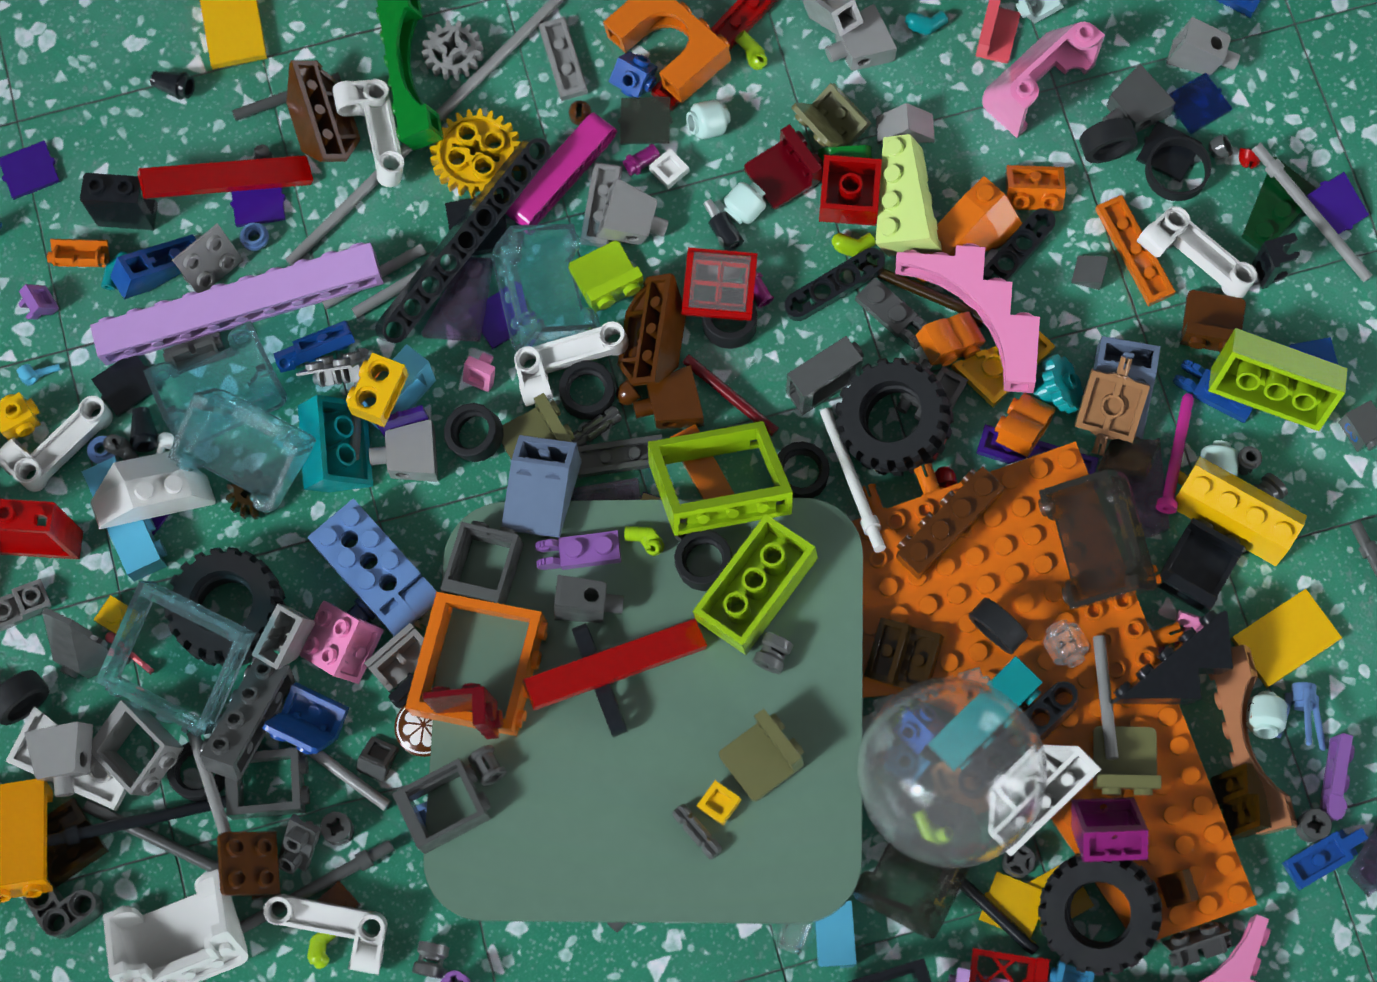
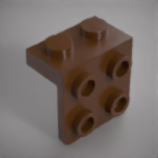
M1190 290L1186 298L1180 345L1221 352L1234 329L1242 330L1246 306L1245 300L1238 297Z
M223 832L218 835L219 880L222 895H252V900H264L280 894L276 832Z

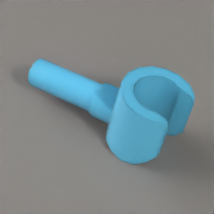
M58 363L34 371L30 364H24L17 369V373L23 384L31 386L38 381L39 377L60 371L61 368Z

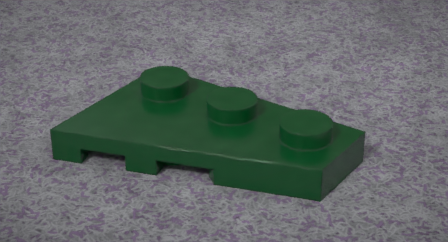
M1282 162L1285 166L1283 168L1284 171L1305 195L1316 189L1311 183ZM1266 174L1241 236L1258 251L1265 241L1280 237L1303 212L1274 176L1271 178Z

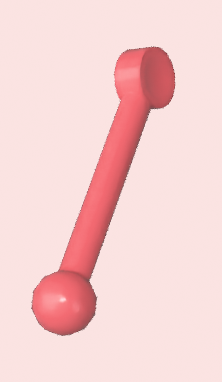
M106 633L105 640L107 642L115 644L150 675L154 672L152 667L119 641L115 633Z

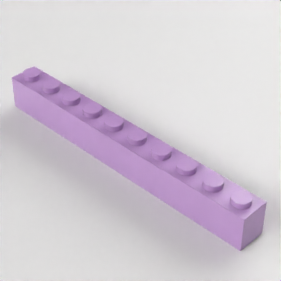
M356 243L351 245L349 249L339 252L329 251L321 257L312 260H298L294 265L285 268H271L266 273L258 276H244L237 282L227 285L216 284L210 290L200 293L189 292L184 294L182 298L172 301L162 300L149 308H135L129 310L125 315L104 317L97 323L91 324L90 327L97 356L107 366L121 359L136 355L141 356L218 331H226L321 303L328 299L384 284L377 256L371 243Z

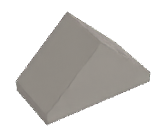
M905 103L876 116L878 145H883V137L910 134L917 143L935 141L933 114Z

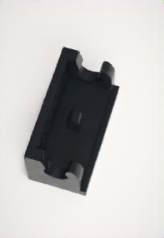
M1295 233L1265 241L1257 253L1252 265L1258 273L1257 278L1262 289L1268 288L1269 284L1283 280L1288 274L1287 271L1278 274L1283 264L1295 261L1300 255V252L1286 254L1290 246L1298 240Z

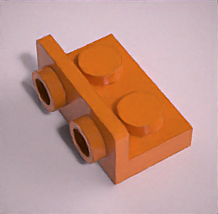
M1006 166V196L1014 210H1037L1041 208L1050 211L1063 210L1066 192L1064 167Z

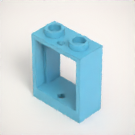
M407 344L393 359L406 366L409 376L391 414L412 408L436 381L429 361ZM382 371L376 380L385 379L389 372ZM370 397L365 399L363 405L365 407L372 406L376 402V398ZM370 422V423H371L372 425H374L377 429H379L376 424Z

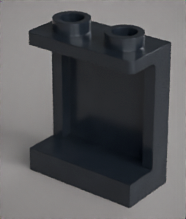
M85 173L83 175L80 201L98 227L154 230L158 203L154 199H143L141 197V186L138 176Z
M1192 518L1159 573L1162 583L1155 584V586L1198 611L1207 614L1213 608L1220 591L1246 547L1241 545V541L1230 534L1223 535L1214 530V526L1210 522Z

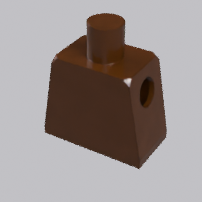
M691 365L671 372L659 383L647 384L649 398L633 401L636 419L653 415L656 428L659 430L688 428L694 424L697 427L704 426V416Z

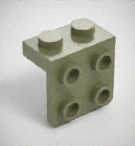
M830 83L812 104L795 102L791 107L796 113V120L803 126L809 127L815 133L813 135L814 139L823 147L852 146L872 124L835 83Z
M544 393L534 398L536 408L503 424L504 437L502 445L511 460L519 435L567 442L575 440L569 425L561 424L558 418L561 412L554 399L548 401Z
M764 708L754 715L756 720L754 726L719 752L722 762L752 801L760 800L805 766L800 756L804 751L794 738L788 740L782 732L785 729L784 724L775 713L769 715Z
M1097 726L1093 730V761L1101 770L1093 777V789H1102L1103 795H1121V790H1134V795L1152 796L1153 790L1161 789V776L1157 775V733L1154 728L1115 726L1119 758L1107 760L1102 726Z

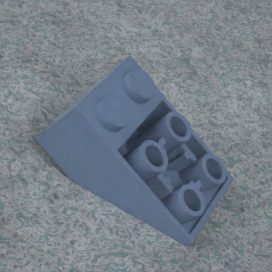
M1101 336L1096 348L1093 369L1106 373L1116 372L1121 356H1126V361L1127 357L1133 359L1128 376L1135 381L1150 385L1134 439L1142 440L1161 346Z
M519 435L511 460L501 527L510 528L516 532L560 538L582 463L577 443Z

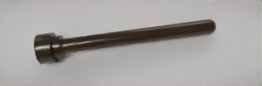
M867 261V264L862 268L859 267L858 263V269L863 272V268L868 265H872L873 268L877 267V265ZM885 268L876 277L958 313L969 311L979 328L984 324L977 311L960 300L895 274Z

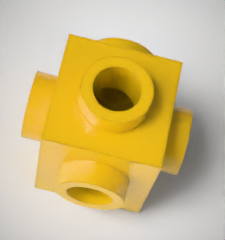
M18 392L7 395L0 400V432L8 441L13 437L15 439L26 437L33 433L36 427L41 425L36 416L40 411L32 398L26 400Z

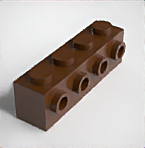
M983 466L977 472L974 469L970 470L960 481L963 486L956 493L951 490L939 502L942 508L935 515L929 512L918 524L921 529L913 537L907 534L896 546L899 549L896 559L917 579L1003 494L1005 487Z

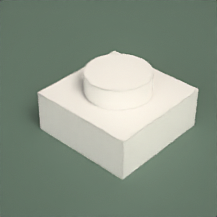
M670 148L649 165V171L669 190L689 173V167Z

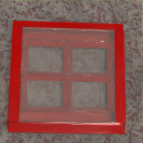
M688 247L681 314L752 321L758 253Z

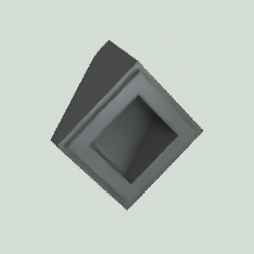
M1078 256L1071 283L1100 290L1109 257Z
M371 736L358 757L357 771L383 782L396 758L399 747Z

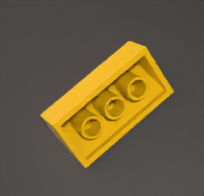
M1199 456L1174 499L1178 502L1177 511L1190 519H1203L1210 522L1214 526V530L1223 535L1230 534L1241 541V545L1246 547L1245 550L1274 566H1277L1289 551L1304 527L1307 515L1201 456Z

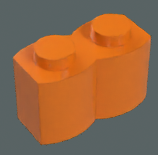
M969 311L930 322L924 325L915 335L931 365L941 364L942 366H947L960 357L968 359L981 351L980 347L986 342Z
M1023 393L1019 399L1014 398L1008 407V416L1002 415L995 427V432L998 433L996 442L1023 456L1029 457L1039 439L1049 427L1056 407L1027 393Z

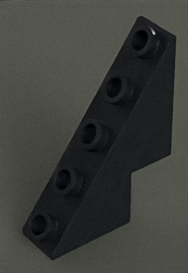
M1211 610L1199 619V622L1202 624L1196 630L1191 627L1178 637L1180 643L1174 648L1170 645L1156 656L1159 661L1153 666L1148 663L1135 673L1138 679L1132 684L1127 681L1113 692L1116 697L1111 700V704L1188 705L1202 699L1199 674L1219 675L1233 669L1228 612L1222 611L1217 614L1214 610Z

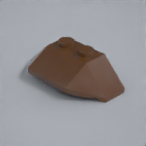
M291 60L289 63L286 103L301 151L320 162H346L361 138L354 116H341L337 113L332 88L338 82L322 69L323 66L317 60Z
M672 273L647 277L643 283L644 287L636 294L626 310L623 329L628 337L629 345L627 350L619 355L618 366L633 386L659 383L679 366L686 315L681 314L682 299L675 276Z

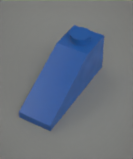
M191 234L117 257L110 277L122 297L127 299L149 292L181 274L172 259L196 241V238Z

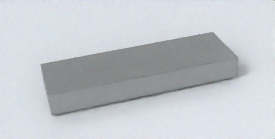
M561 17L539 23L540 34L561 101L588 94L566 18Z
M594 162L580 238L581 245L602 247L610 243V240L598 238L596 235L609 188L616 179L621 180L622 166Z

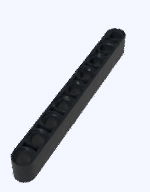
M529 138L523 140L379 318L375 331L381 340L399 343L407 337L546 163L551 152L547 141L542 138ZM532 144H535L539 150L538 156L535 159L531 157L529 152ZM515 166H518L521 170V177L517 181L512 177V169ZM498 187L504 194L500 203L496 202L494 198V192ZM480 210H483L486 215V220L482 225H479L476 220V215ZM462 232H465L468 236V243L465 247H461L458 242V237ZM445 254L450 257L451 261L450 266L446 270L440 264V260ZM426 277H430L433 282L429 292H425L422 287V282ZM412 299L415 309L408 315L404 310V305L407 300ZM390 322H394L397 326V332L392 337H389L386 333V327Z

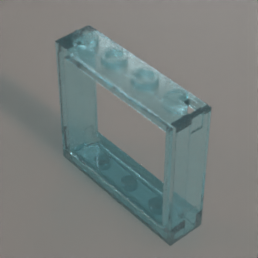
M139 581L95 682L106 687L105 690L109 691L108 694L115 697L124 696L131 700L129 703L131 706L146 711L149 709L155 712V717L158 720L168 724L174 722L182 726L181 731L185 734L190 733L196 737L211 734L256 633L153 581ZM153 602L233 642L201 717L121 677Z

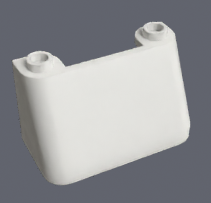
M218 869L203 873L196 879L194 886L197 894L142 915L137 909L130 906H121L103 914L109 978L113 982H200L236 968L248 960L247 945L232 897L224 896L220 892Z

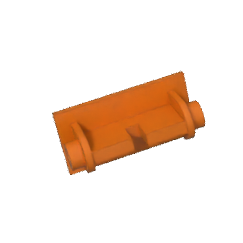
M50 239L52 252L47 253V262L52 263L53 266L105 267L110 261L108 240Z

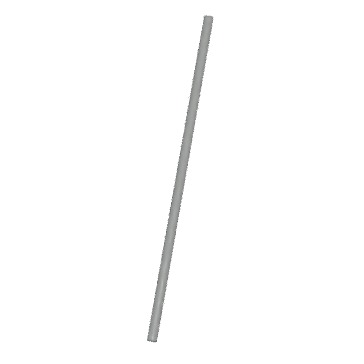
M548 0L435 111L440 115V121L442 122L538 27L539 23H542L565 0ZM404 143L400 146L401 154L405 158L412 149ZM375 170L285 259L291 266L313 249L379 184L377 171Z

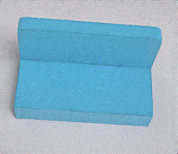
M847 901L832 915L815 922L819 967L840 966V968H849L857 965L852 901Z

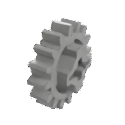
M447 20L446 27L442 28L439 24H436L435 33L427 32L429 40L422 41L425 50L421 52L423 60H426L427 69H432L435 77L443 73L444 80L447 81L450 75H454L455 80L459 81V74L463 73L466 77H469L468 70L470 68L473 70L478 69L476 61H482L483 59L482 52H480L483 50L482 41H479L478 32L472 33L471 25L468 24L465 28H462L461 21L458 20L455 26H451L450 21ZM434 54L437 55V58L443 59V62L438 61Z

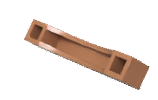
M1244 644L1232 647L1233 669L1219 675H1208L1211 681L1215 680L1218 692H1214V698L1218 709L1223 710L1225 721L1222 722V729L1226 739H1230L1233 751L1230 752V759L1233 768L1244 763H1252L1266 794L1271 828L1255 834L1266 835L1298 827L1291 797L1278 788L1265 774L1255 757L1250 743L1248 727L1246 726L1247 702L1251 697L1252 689L1258 678L1251 649Z

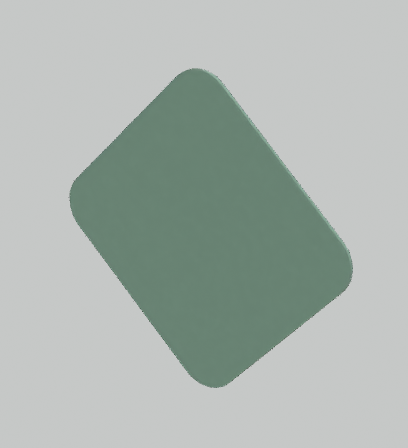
M793 498L792 514L774 517L773 519L814 545L818 555L817 561L747 655L697 622L707 644L705 650L610 683L628 729L626 733L616 737L612 736L594 689L535 711L530 700L527 699L524 708L527 712L526 722L523 721L522 728H519L517 737L499 733V738L486 739L476 728L433 720L429 774L458 758L467 766L470 764L468 757L475 750L490 744L494 747L493 754L498 763L507 770V774L502 779L491 785L483 786L480 782L481 775L475 765L471 764L478 777V781L474 784L479 793L484 791L492 808L487 810L491 819L424 854L426 880L437 900L454 914L475 921L807 924L822 920L839 910L853 894L862 868L863 548L859 533L848 516L837 507L825 501L813 498ZM678 499L679 504L689 503V502H694V501H699V500H705V499ZM662 500L570 501L560 538L618 530L622 560L620 563L562 570V568L540 570L537 568L536 562L542 558H560L559 550L539 552L535 550V543L547 539L558 540V538L517 532L524 546L506 605L541 611L548 622L546 631L548 635L546 640L541 641L539 649L542 653L541 663L538 670L534 669L533 676L582 659L572 628L584 623L587 624L599 653L695 619L692 611L707 591L692 589L682 581L677 572L674 554L680 541L673 534ZM777 501L776 505L782 504L781 501ZM496 502L482 506L469 513L457 524L445 547L442 582L461 522L471 524L472 521H480L489 525V528L500 530L505 502ZM760 520L709 530L717 532L726 539L734 556ZM625 526L654 528L664 542L663 552L659 555L651 556L646 552L641 542L625 541ZM472 540L460 582L497 590L510 548ZM698 545L688 553L686 559L687 567L695 576H710L720 568L722 555L719 549L713 545ZM564 575L606 582V594L624 596L622 614L604 612L602 623L554 620L557 576ZM453 608L436 670L435 687L445 686L452 690L462 689V685L468 683L481 684L498 702V710L501 709L505 719L529 623ZM766 632L779 635L793 644L791 653L785 656L783 660L785 666L781 674L769 672L752 661L756 652L761 651L763 646L762 639ZM764 708L769 715L775 713L784 724L785 729L782 732L788 740L794 738L804 751L800 756L805 766L760 800L752 801L722 762L719 752L756 724L754 715ZM486 761V762H485V765L487 766L488 769H490V766H489V764H488L487 761ZM461 777L428 793L426 829L430 836L477 812ZM714 780L732 791L742 800L724 826L696 806ZM686 804L692 811V816H696L712 835L711 839H715L720 844L722 851L717 857L709 859L701 850L702 846L698 847L683 829V824L680 825L673 817L672 813L678 806Z

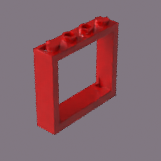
M0 499V555L80 560L84 531L55 502ZM38 518L46 519V526L37 525Z

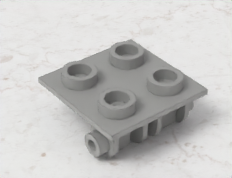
M218 223L172 259L183 274L184 280L198 293L211 288L244 261Z
M360 351L343 354V357L333 359V355L316 358L315 362L305 364L306 368L296 373V376L313 374L314 384L320 387L340 385L342 382H357L360 379V367L364 360L370 358L371 354L361 356Z

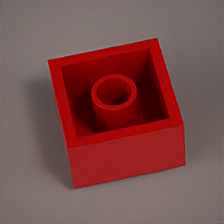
M824 155L819 222L876 226L882 159Z

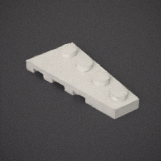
M34 706L6 762L34 774L25 732L57 726L58 724ZM92 754L90 773L73 778L74 793L114 811L118 810L127 792Z

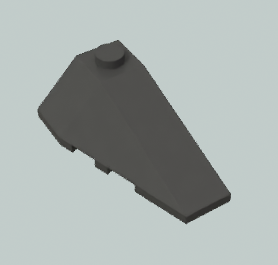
M46 607L44 608L42 615L53 661L61 666V673L74 679L78 675L89 679L129 664L131 658L120 649L115 647L113 649L108 648L109 642L95 636L90 630L76 621Z

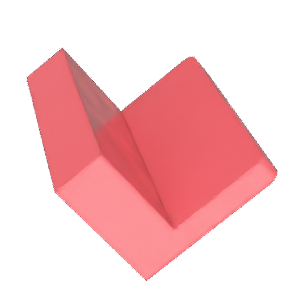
M989 0L975 57L1008 63L1020 13L1000 8L1001 0Z

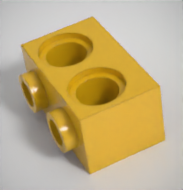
M372 352L369 360H364L360 367V379L356 387L352 386L348 392L346 403H348L347 406L351 414L385 427L409 376L406 366ZM381 371L389 372L385 379H375L377 373ZM370 397L376 398V402L372 406H362L365 399Z

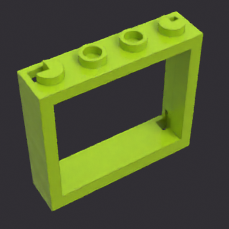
M764 421L648 441L649 466L674 536L758 521L765 514L771 518L792 514L793 492ZM755 448L760 449L775 487L679 504L666 464ZM781 501L782 504L776 505V502ZM680 519H686V522L680 523Z

